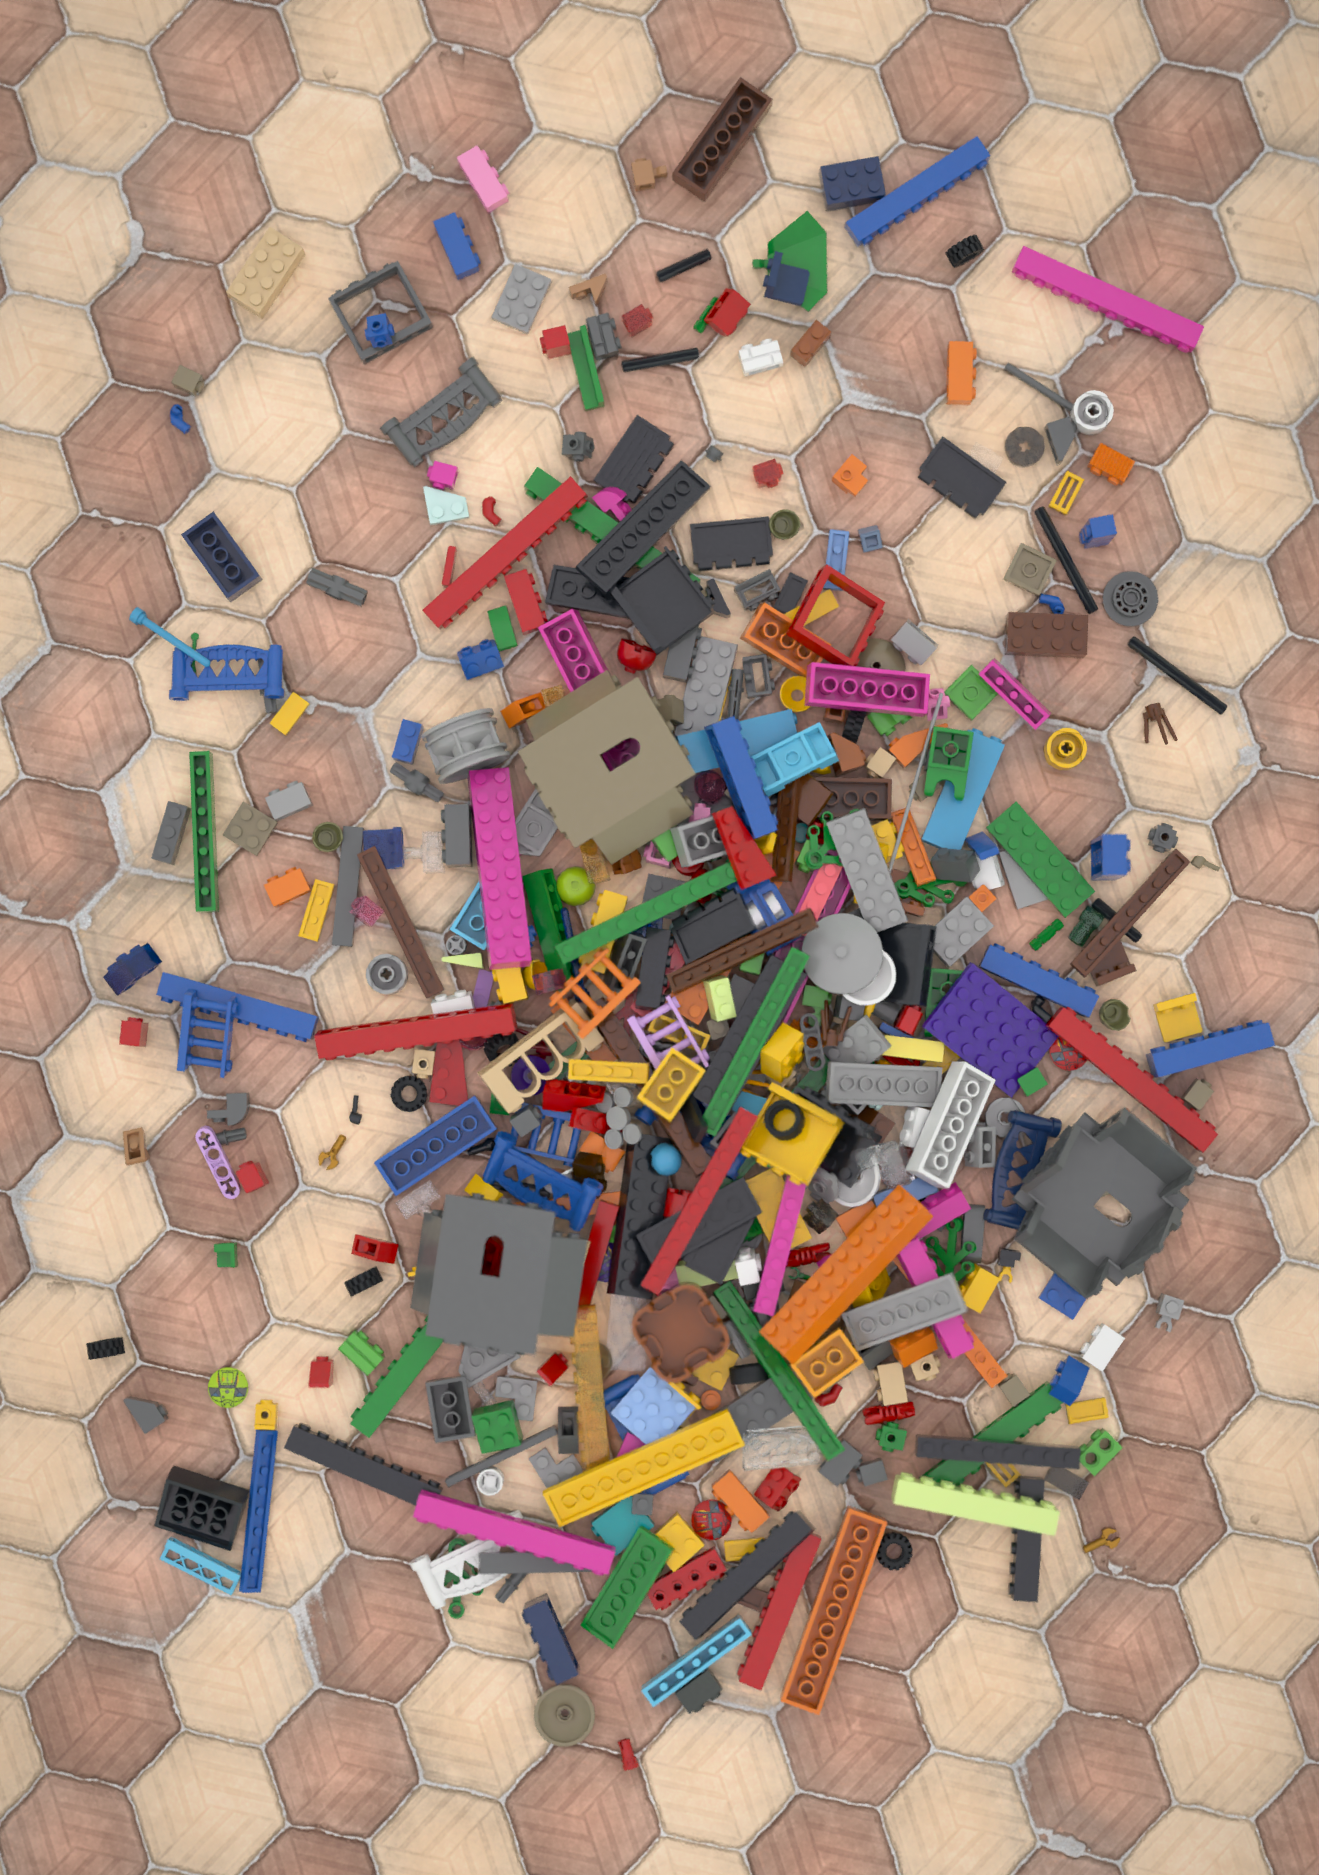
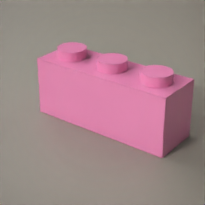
M475 146L457 157L459 166L487 213L508 202L507 195L509 191L504 183H499L497 179L499 175L494 166H489L487 162L489 158L484 150L480 151L479 147Z

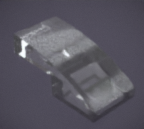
M896 1141L879 1143L854 1151L857 1168L860 1171L878 1165L884 1167L900 1161Z

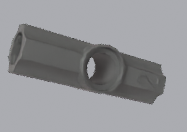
M312 568L307 577V585L322 590L325 594L335 599H343L362 607L367 598V590L350 584L349 581L339 576H331Z

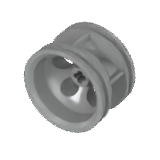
M492 708L479 709L459 715L430 728L422 734V740L427 742L425 747L429 751L435 767L436 775H441L438 778L440 784H449L467 779L470 770L492 769L511 757L510 752L505 751L507 748L506 743H500L495 727L497 719L492 717L494 715Z

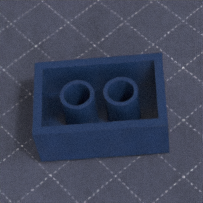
M879 156L820 166L819 177L826 212L876 203L886 196Z

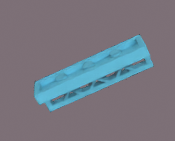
M172 1536L168 1539L160 1557V1560L230 1595L233 1594L241 1578V1571ZM170 1549L178 1553L180 1558L172 1560L166 1557ZM188 1558L196 1562L198 1567L194 1569L188 1568L185 1559ZM206 1567L214 1571L216 1576L212 1578L206 1577L202 1568ZM221 1577H226L233 1581L231 1588L222 1584Z

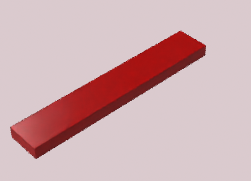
M603 1200L599 1202L588 1239L590 1246L584 1263L576 1318L582 1320L587 1319L620 1208L619 1205Z

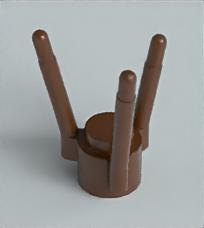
M1154 703L1145 706L1146 712L1142 713L1145 743H1149L1150 719L1151 722L1157 721L1164 744H1168L1161 721L1162 718L1174 741H1177L1178 738L1165 714L1164 708H1161V704Z
M828 1000L824 1001V1010H821L822 1045L838 1046L839 1041L843 1042V1035L852 1011L851 1006L848 1007L840 1033L837 1034V1030L829 1029Z

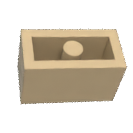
M898 1360L879 1363L876 1366L877 1369H873L874 1379L879 1381L880 1389H877L878 1401H882L884 1406L908 1402L902 1365Z

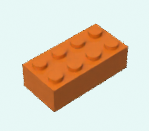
M765 602L759 604L740 639L797 675L806 678L807 666L811 662L821 663L823 658L786 635L793 621L792 619ZM803 627L805 630H807L808 632H810L811 634L815 635L816 637H818L819 639H821L822 641H824L825 643H827V644H829V645L831 646V644H830L829 642L825 641V640L822 639L821 637L817 636V635L814 634L813 632H811V631H809L808 629H806L805 627Z

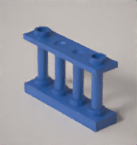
M188 989L184 994L177 1071L185 1072L189 1066L195 1064L220 1068V1077L224 1078L228 1072H231L233 1061L230 1060L234 1015H237L238 1003H235L236 996H231L228 1003L201 1000L199 997H196L197 990ZM200 1007L226 1011V1023L199 1019L197 1016H194L195 1009ZM198 1026L225 1031L224 1042L197 1038L195 1035H192L193 1028ZM196 1045L222 1049V1061L195 1057L191 1054V1047Z
M522 1103V1107L519 1110L527 1106L529 1103ZM533 1105L540 1109L543 1119H545V1116L553 1117L554 1126L548 1152L536 1150L541 1125L532 1130L528 1148L516 1146L519 1134L512 1126L511 1135L516 1138L513 1148L521 1152L564 1161L563 1165L572 1167L581 1129L573 1128L567 1157L555 1155L562 1124H564L565 1120L570 1121L571 1113L543 1110L542 1106Z

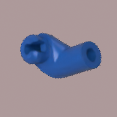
M178 404L173 405L170 409L171 424L184 434H187L191 426L183 421V408Z
M1040 593L1038 603L1049 605L1054 614L1064 613L1065 608L1059 597Z

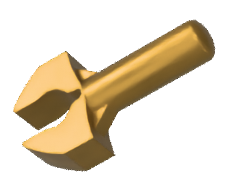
M339 1135L329 1152L325 1153L322 1151L318 1158L320 1166L323 1164L324 1159L331 1156V1163L326 1170L337 1167L339 1161H337L336 1155L347 1139L344 1135Z
M1109 1527L1102 1529L1101 1538L1082 1547L1083 1551L1088 1553L1103 1545L1109 1546L1110 1549L1117 1547L1120 1537L1113 1540L1107 1539L1110 1534L1117 1532V1530Z

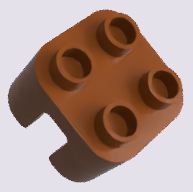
M693 1282L679 1283L644 1304L636 1311L632 1320L631 1328L634 1338L644 1348L656 1374L662 1380L669 1383L681 1382L690 1377L694 1370L711 1361L712 1363L726 1353L729 1346V1334L725 1324L705 1291Z

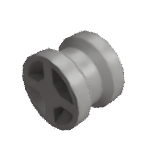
M454 935L448 938L446 948L454 956L462 955L466 951L467 944L462 937Z

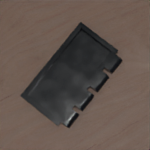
M637 415L593 481L603 488L616 487L623 490L627 495L622 501L627 503L630 500L636 503L643 493L642 490L637 488L638 485L644 489L647 487L654 476L648 470L657 472L665 460L659 454L662 453L667 456L675 444L669 440L670 436Z
M943 436L920 466L919 470L922 472L918 476L928 486L933 480L936 481L932 488L944 497L950 491L952 495L948 500L960 509L965 503L968 504L964 511L974 519L979 514H985L1007 483Z
M769 516L690 524L694 565L698 564L699 571L713 570L712 563L715 562L716 570L732 568V561H735L736 568L752 566L751 559H755L756 566L770 564L769 557H773Z
M734 888L721 894L723 901L717 896L705 902L706 910L700 905L688 911L689 919L683 914L672 920L674 927L671 928V931L686 965L708 956L757 930L742 894L737 893Z
M756 1217L682 1256L680 1259L687 1262L686 1267L722 1285Z

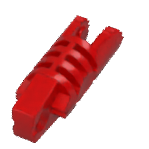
M829 1242L791 1250L786 1267H799L800 1265L804 1266L813 1262H819L825 1256L831 1255L829 1252H826L830 1249Z
M904 1402L882 1407L881 1405L867 1407L862 1412L865 1416V1424L874 1425L884 1423V1421L893 1422L895 1419L899 1421L915 1416V1407L913 1402Z

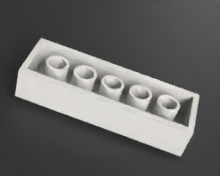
M952 1061L907 1164L906 1171L936 1188L949 1189L995 1079L966 1062Z

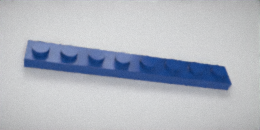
M256 1429L239 1591L242 1593H261L277 1430Z

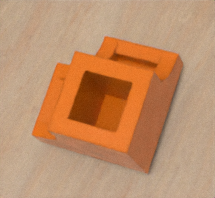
M851 454L834 474L832 482L846 494L850 493L856 497L868 482V479L862 475L867 466Z

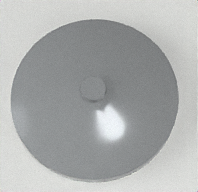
M833 914L817 922L819 928L808 932L802 945V952L810 956L804 967L808 977L819 988L833 994L845 995L864 989L875 979L882 964L883 949L877 932L867 921L852 914Z

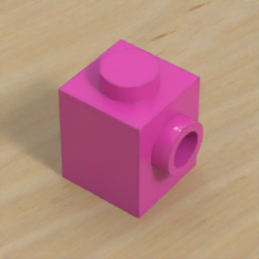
M434 461L433 466H429L427 477H430L429 481L433 484L434 488L444 490V488L454 489L459 470L456 466Z

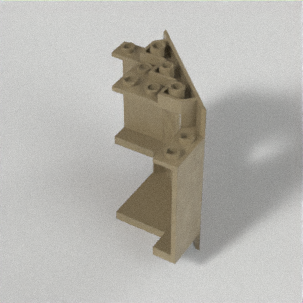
M606 670L527 719L526 722L535 741L520 749L518 753L526 765L524 767L525 773L532 785L535 786L542 802L549 810L560 832L564 834L565 838L570 839L574 848L593 838L612 865L693 815L691 809L693 803L688 795H682L684 790L680 783L696 773L687 757L690 755L684 744L680 746L673 734L675 728L671 721H665L658 709L661 705L657 698L650 696L638 677L621 687L615 674L611 676L609 671ZM628 738L636 739L640 744L639 753L610 772L600 755Z

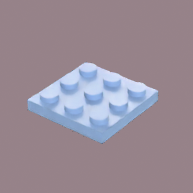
M649 1367L613 1409L611 1414L643 1443L648 1444L676 1432L696 1407L672 1388L668 1382L662 1380L652 1367Z

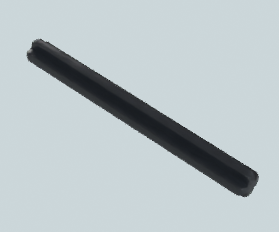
M1045 507L1036 509L1035 515L1087 613H1094L1098 610V607Z
M1133 636L1129 640L1127 645L1217 713L1223 714L1228 707L1225 703L1137 637Z

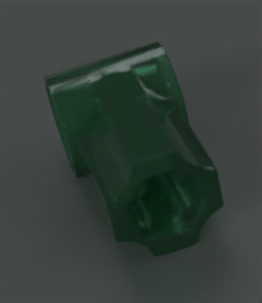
M1088 905L1080 915L1079 921L1069 934L1068 939L1076 945L1083 947L1105 916Z

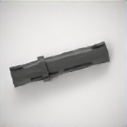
M732 669L731 684L728 686L730 693L727 718L734 716L738 720L741 692H744V688H742L744 670Z

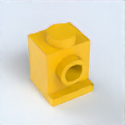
M261 1399V1402L256 1404L254 1429L275 1430L277 1428L278 1403H273L271 1399ZM263 1411H267V1412H268V1414H269V1417H268V1418H263V1417H262V1412H263Z

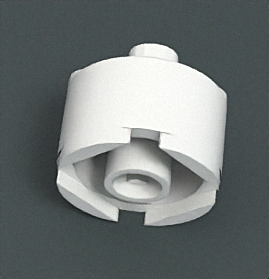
M1096 390L1088 391L1082 394L1074 403L1071 410V421H1074L1076 429L1083 434H1099L1107 427L1113 417V405L1103 392ZM1090 410H1093L1094 416L1090 415Z

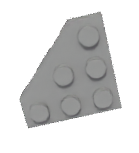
M465 1346L458 1371L461 1376H466L467 1387L470 1388L521 1356L517 1353L514 1356L492 1351L489 1348L486 1351Z

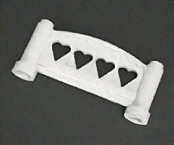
M516 1510L507 1514L510 1516L523 1519L520 1510ZM476 1539L433 1561L430 1560L428 1554L421 1555L413 1559L410 1565L412 1570L417 1572L431 1605L435 1609H439L446 1605L445 1600L447 1598L476 1592L492 1585L507 1575L479 1574L478 1572L477 1575H471L469 1579L462 1577L464 1561H467L479 1570V1553L500 1552L501 1546L496 1545L495 1541L489 1539L487 1541ZM446 1569L460 1578V1582L452 1584L450 1588L444 1586Z

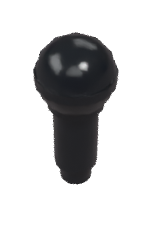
M487 1138L482 1144L467 1150L468 1155L493 1151L496 1144L495 1139Z

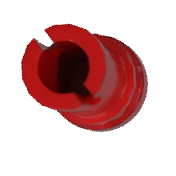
M630 1738L618 1741L623 1758V1770L637 1768L639 1763L636 1760V1756H634Z

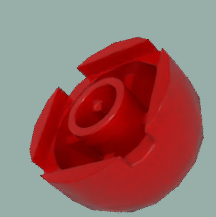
M621 638L617 647L619 662L625 666V671L633 674L636 671L649 669L656 659V654L651 647L644 644L642 646L630 639Z

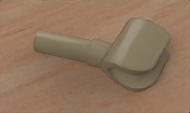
M1195 856L1191 861V864L1198 869L1202 865L1217 872L1220 867L1206 861L1202 856Z

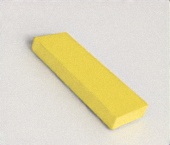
M884 1035L891 1044V1047L882 1054L883 1056L943 1062L944 1044L942 1042Z

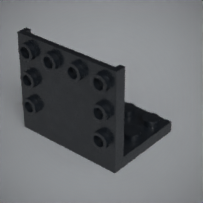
M796 1086L792 1093L839 1117L844 1122L819 1167L828 1173L835 1174L838 1181L851 1188L882 1136L875 1132V1127L856 1117L852 1118L845 1110L833 1106L821 1093L806 1086L803 1089Z

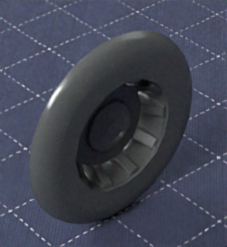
M1122 572L1115 575L1107 583L1103 592V605L1109 617L1115 622L1124 626H1137L1148 621L1155 613L1158 605L1157 589L1147 576L1139 572Z

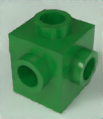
M887 1422V1425L882 1424L881 1428H877L875 1440H878V1445L882 1446L884 1451L893 1452L894 1449L903 1451L907 1430L900 1428L898 1423ZM890 1434H893V1438L887 1439Z

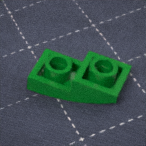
M507 606L487 611L498 651L518 646Z

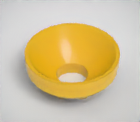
M793 676L782 684L780 700L788 710L792 709L793 712H803L811 707L804 706L805 677ZM794 690H800L803 693V699L794 701L791 693Z

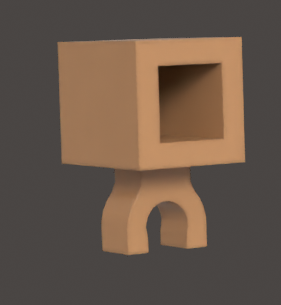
M640 158L631 163L636 192L654 189L655 179L667 178L666 165L652 168L651 159L646 160V158Z

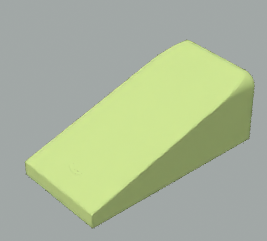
M481 953L441 958L443 962L484 969Z

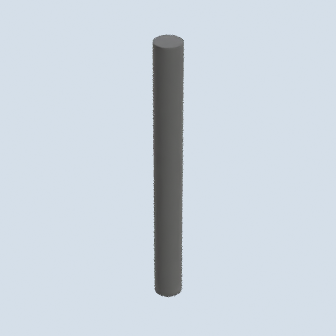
M1009 362L1007 363L1004 370L1068 411L1072 410L1074 404Z

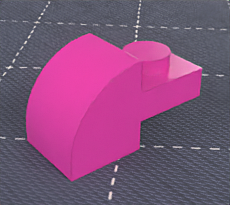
M606 487L592 497L604 513L611 509L620 521L631 511L630 506L622 501L627 494L619 488Z

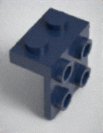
M775 251L774 257L769 258L767 270H770L769 275H765L763 287H766L764 297L801 306L804 302L810 272L805 269L782 264L783 253Z

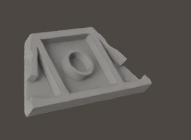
M536 788L515 820L519 855L540 857L558 829L553 820L554 818L545 807Z

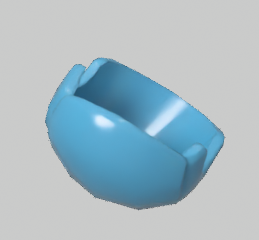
M662 1143L652 1150V1166L660 1175L669 1176L678 1172L682 1164V1157L677 1148L672 1144Z

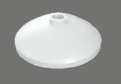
M883 951L881 968L875 979L868 986L858 992L843 996L852 1003L864 1006L873 1005L884 1000L891 993L896 981V970L890 956Z
M873 1155L870 1156L861 1171L860 1179L858 1180L857 1178L851 1188L840 1181L837 1182L839 1196L835 1201L844 1206L857 1207L868 1203L875 1196L880 1185V1169Z

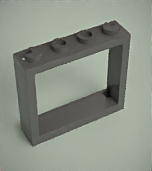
M398 261L392 262L389 265L388 263L385 264L382 270L368 273L365 279L353 281L348 285V288L337 290L335 294L328 298L364 365L433 328L431 320ZM397 274L417 309L421 320L395 333V336H392L393 344L375 348L371 346L362 350L339 305Z

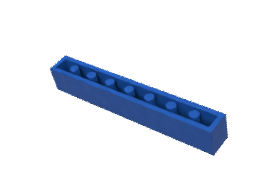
M976 136L845 223L846 231L857 247L862 244L864 246L869 244L875 235L886 233L890 229L889 226L894 223H901L910 212L913 214L918 212L927 201L929 203L933 202L942 191H950L955 187L956 182L959 180L965 181L972 175L971 172L978 169L980 171L985 168L990 158L989 152L978 136Z
M166 972L162 973L156 994L161 996V1001L172 1003L173 1000L181 1002L180 1006L183 1007L184 994L188 989L197 990L196 997H199L201 1000L228 1003L231 996H236L235 1003H238L237 1015H234V1018H238L237 1023L249 1026V1023L252 1022L257 1024L256 1028L265 1031H268L269 1028L276 1029V1034L286 1037L290 1033L296 1035V1040L307 1042V1039H313L319 1019L318 1016ZM207 1008L199 1009V1012L211 1014V1011L219 1013L218 1017L226 1019V1011Z

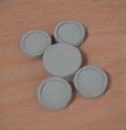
M627 1087L617 1088L614 1096L605 1092L603 1102L595 1104L600 1112H607L606 1120L611 1129L606 1132L604 1140L610 1149L620 1148L624 1140L629 1144H636L642 1138L641 1128L637 1124H630L631 1115L626 1107L632 1103L633 1095Z

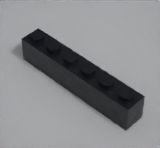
M1019 1476L1018 1481L1014 1482V1493H1017L1018 1499L1021 1496H1026L1040 1503V1500H1044L1045 1480L1042 1477ZM1012 1527V1534H1015V1538L1010 1546V1553L1014 1555L1013 1562H1010L1009 1565L1012 1583L1009 1582L1008 1595H1011L1013 1601L1038 1602L1042 1533Z

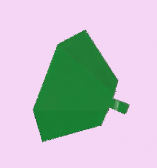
M806 211L768 242L767 260L753 259V269L767 268L769 258H773L775 251L783 253L782 264L808 270L810 275L804 302L801 307L809 312L827 294V232Z

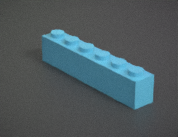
M738 1614L643 1684L641 1691L650 1704L655 1707L751 1636V1629L740 1614Z

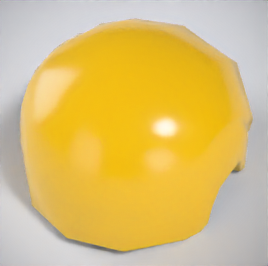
M539 959L531 961L529 967H524L522 973L524 983L530 989L543 990L549 986L550 978L545 962H540Z

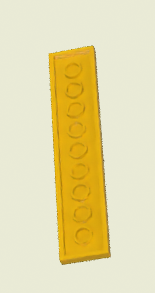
M727 1408L542 1490L559 1527H562L743 1447L745 1444Z

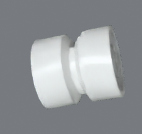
M495 1466L481 1471L477 1478L479 1491L487 1496L497 1494L504 1483L502 1471Z

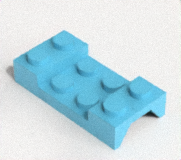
M820 722L752 756L756 763V775L761 777L764 785L762 788L768 797L785 788L784 785L819 767L822 770L839 761Z

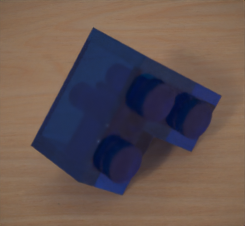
M149 943L143 946H135L129 951L128 955L126 953L121 954L116 958L117 962L107 968L108 972L103 978L117 996L132 988L139 979L154 971L162 963V960Z

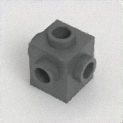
M585 432L563 435L562 455L577 462H583L584 459L592 458V452L594 451L593 438L587 436Z
M1166 823L1156 825L1150 829L1147 839L1150 840L1148 846L1153 847L1154 851L1160 853L1170 851L1177 844V831L1173 830V826ZM1162 834L1168 836L1166 841L1162 840Z

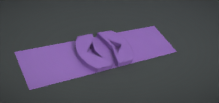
M479 969L473 994L475 1008L488 1005L494 979L490 971Z

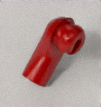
M489 496L482 502V514L496 527L502 519L494 513L495 498Z
M836 1383L832 1386L829 1393L820 1394L815 1397V1402L823 1407L835 1403L843 1387Z

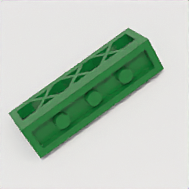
M582 325L579 331L567 334L585 411L605 406L586 325Z

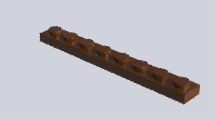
M376 846L357 854L426 999L444 991L445 989Z
M1174 849L1074 958L1070 965L1085 978L1187 867L1190 861L1180 851Z
M808 908L667 974L672 992L678 994L819 928L813 910Z

